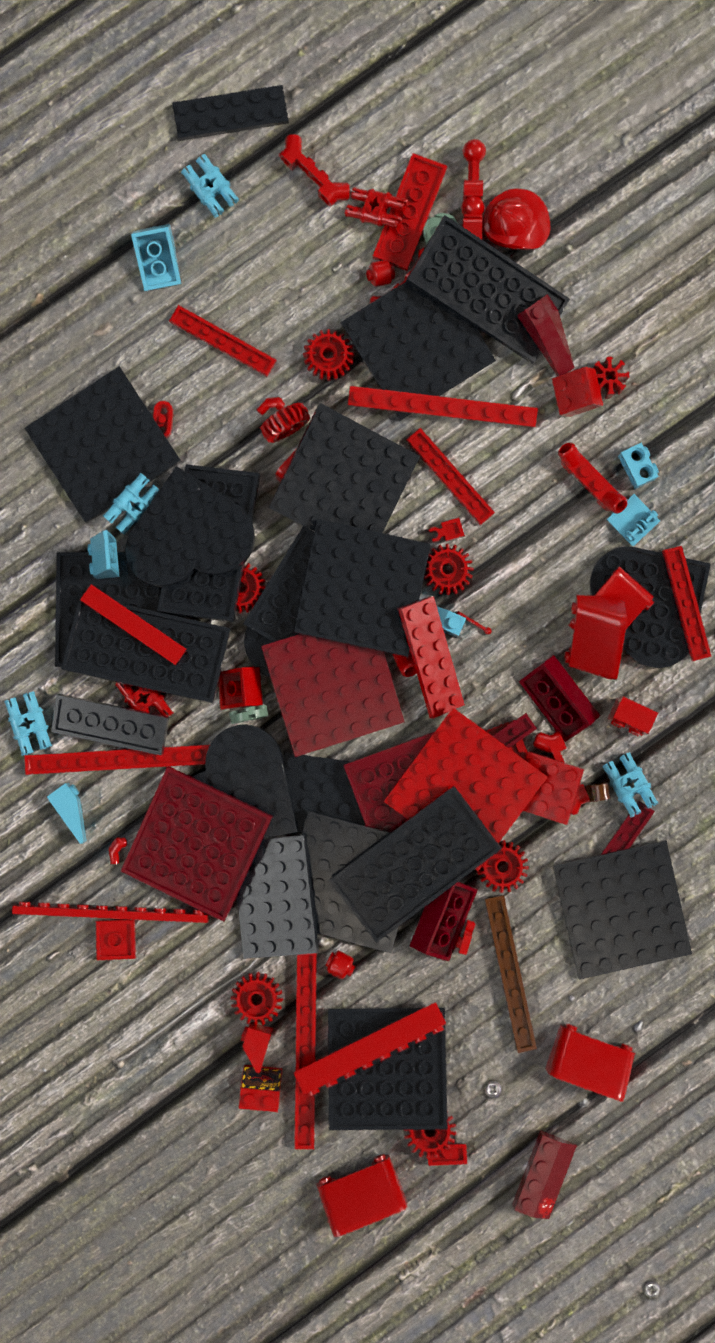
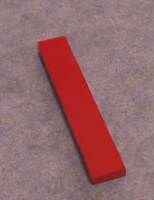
M180 305L177 306L169 320L171 324L266 377L269 376L277 362L273 357Z
M421 428L406 439L411 448L480 526L495 514L492 508Z
M682 545L663 550L662 553L691 661L712 657Z
M92 584L80 599L81 602L175 666L187 651L186 648Z

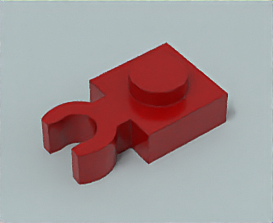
M460 518L442 522L441 529L437 527L429 529V533L436 532L438 534L437 538L432 539L433 543L440 541L442 537H445V541L448 542L465 536Z
M467 920L462 937L459 936L457 939L456 947L460 954L467 955L476 924L473 921Z

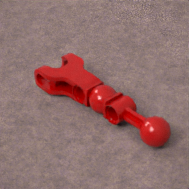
M471 139L465 143L462 150L463 157L468 162V180H464L463 202L461 204V212L463 214L462 227L482 239V214L484 213L485 206L482 201L483 180H479V165L486 155V147L480 140Z

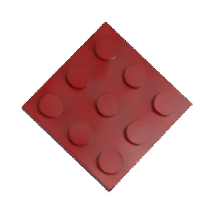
M529 751L526 761L545 774L547 779L523 811L568 825L585 769Z

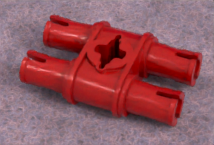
M353 187L352 191L355 192H351V199L363 201L365 204L362 208L348 204L346 206L348 209H345L346 217L360 219L362 223L376 224L378 227L383 225L397 229L400 227L398 223L401 224V216L387 214L389 208L405 211L407 207L406 198L392 196L390 192L383 193L375 191V189L363 190Z
M121 683L115 684L124 696V703H127L131 709L149 712V708L155 706L160 715L171 716L174 713L165 702L164 694L162 695L161 692L144 688L134 691L130 685L123 684L122 686ZM142 694L145 696L149 695L147 698V703H139L142 700Z

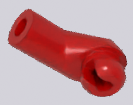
M280 397L266 398L256 410L263 416L270 408L281 410L285 407V403Z
M118 837L109 846L110 865L120 863L119 851L127 846L126 838Z

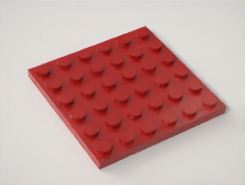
M452 708L384 802L405 818L410 819L454 785L499 844L547 779V776L462 713ZM484 863L478 866L476 870L479 871Z

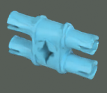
M203 154L201 155L203 159L199 157L196 162L206 173L204 176L199 178L191 165L186 166L188 170L184 168L181 173L190 183V189L198 196L200 203L206 205L216 218L219 216L218 212L220 215L224 212V209L216 201V196L221 194L230 207L234 206L232 202L234 201L236 204L239 198L230 188V182L224 178L220 169L216 166L214 167L207 155Z
M142 473L130 485L125 486L122 493L116 499H113L114 504L103 514V517L112 524L122 511H126L127 515L116 526L124 535L135 522L137 523L159 492V489L153 484L143 497H139L138 493L150 481Z
M34 691L23 695L28 709L26 714L20 713L16 698L4 701L10 716L8 722H10L14 733L13 738L18 741L22 756L34 753L28 737L32 733L36 734L40 750L52 747L47 733L48 725H46L42 713L43 709L39 707ZM27 719L29 721H35L32 724H30V728L23 726L27 723Z
M629 752L626 753V756L622 755L619 758L627 770L626 775L619 774L613 761L609 762V765L606 763L602 768L610 779L609 785L613 787L619 798L618 801L624 804L629 816L634 817V814L638 815L641 813L633 798L634 795L640 794L648 809L659 802L650 789L651 783H648L642 772L643 769L636 765ZM628 781H629L631 784L634 783L633 788H631L630 786H627V782H628Z

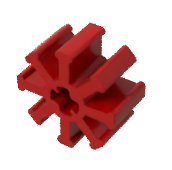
M606 357L603 362L605 367L600 364V361H597L593 367L596 370L598 382H600V391L603 387L606 388V399H611L614 395L613 388L618 394H621L626 387L621 381L626 383L630 377L628 371L626 373H618L625 365L622 360L618 362L615 368H612L613 357ZM610 375L612 379L607 380L606 377Z

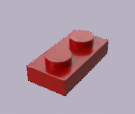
M448 1144L451 1149L442 1148L445 1151V1155L437 1151L438 1158H434L433 1152L430 1153L428 1166L467 1165L466 1144Z

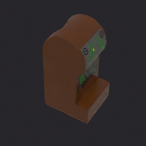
M600 782L585 785L590 802L611 799L608 783Z

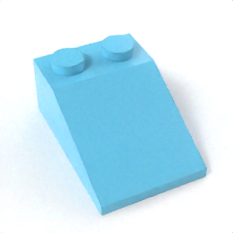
M170 224L133 231L131 236L144 291L181 284Z
M103 530L90 538L91 544H88L89 556L92 555V563L89 564L90 574H93L96 579L120 577L116 538L108 530Z

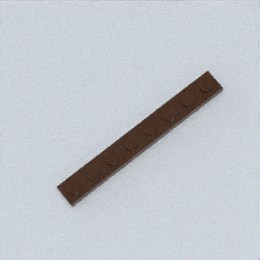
M504 895L485 898L516 1049L518 1053L535 1050L537 1047Z

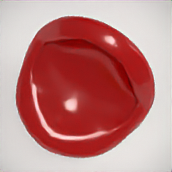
M515 188L500 193L489 203L483 215L482 226L486 237L498 246L510 249L532 250L540 248L548 239L550 217L545 203L537 194L529 190Z

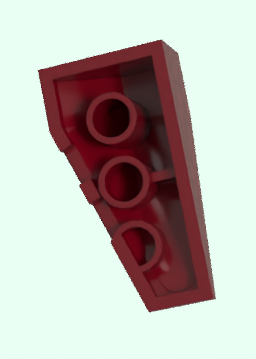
M547 294L517 316L558 377L570 372L575 367L558 309Z

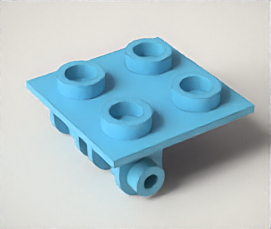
M635 494L628 499V504L624 511L619 514L613 513L607 519L632 547L660 522L657 518L658 514L654 510L651 511Z

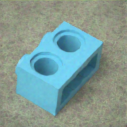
M642 442L618 455L634 489L642 487L659 477L658 468L655 463L651 462L649 458L650 452L646 446H643ZM637 453L640 460H633L631 454ZM640 470L647 471L648 478H643L640 475Z

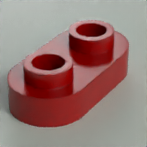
M160 401L154 407L153 418L160 428H166L164 435L166 438H169L172 433L174 410L169 402ZM162 409H167L165 415L161 414Z

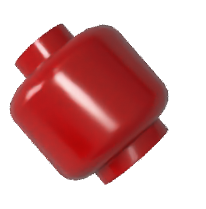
M387 260L372 262L369 270H366V278L375 287L389 285L392 279H395L394 266Z
M340 950L335 953L332 952L325 964L327 972L341 980L346 975L350 977L355 968L352 965L353 958Z

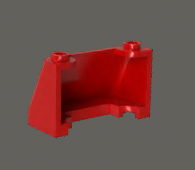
M621 567L615 569L610 578L606 580L594 595L623 597L627 613L626 629L643 609L647 611L654 603L652 601L654 596ZM573 618L568 624V626L573 630L575 625V618Z
M576 595V601L572 602L571 614H575L572 646L568 651H565L564 662L568 663V667L609 680H617L627 624L623 597Z
M567 1023L566 1026L560 1024L545 1067L548 1074L559 1080L623 1102L635 1052L632 1051L633 1047L623 1043L621 1046H614L581 1034L577 1031L578 1027Z
M380 1154L374 1157L371 1166L336 1180L326 1176L317 1183L316 1186L334 1237L345 1235L397 1214L407 1208V1199L389 1154L386 1156Z

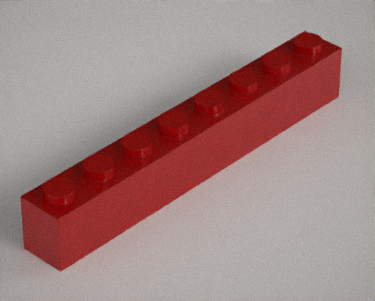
M435 1002L294 1072V1075L303 1095L308 1094L311 1097L320 1092V1087L326 1085L329 1088L338 1083L336 1079L342 1076L347 1079L356 1074L354 1070L360 1067L365 1070L373 1066L372 1061L378 1058L380 1061L391 1057L390 1052L397 1049L399 1053L409 1048L408 1043L415 1040L417 1044L427 1039L426 1034L433 1032L435 1035L443 1031V1026L446 1025V1022Z

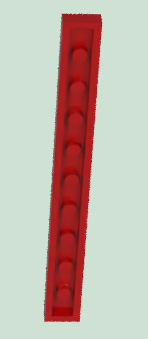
M349 386L347 405L526 427H536L538 408L356 386Z
M210 745L164 747L163 755L133 749L24 755L25 775L205 764L207 750Z
M20 901L19 905H14L12 909V914L209 922V914L198 909H194L193 913L185 912V909L179 908L174 909V912H167L166 908H154V911H146L147 907H135V910H127V906H116L115 909H108V905H96V908H88V904H77V907H69L68 903H57V906H50V903L38 902V906L30 905L31 902Z
M317 953L297 955L296 1071L315 1062ZM295 1077V1149H314L315 1095L311 1097L308 1094L303 1095Z

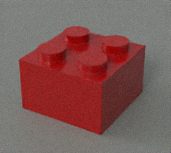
M583 367L552 378L560 416L572 417L604 406L594 368Z
M622 696L616 698L607 719L611 721V725L620 729L625 727L629 729L628 733L639 737L650 733L658 712Z

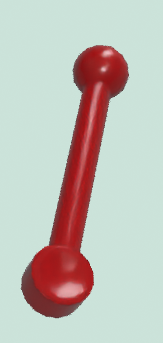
M457 611L456 614L465 617L468 622L482 629L485 634H491V628H486L460 611Z

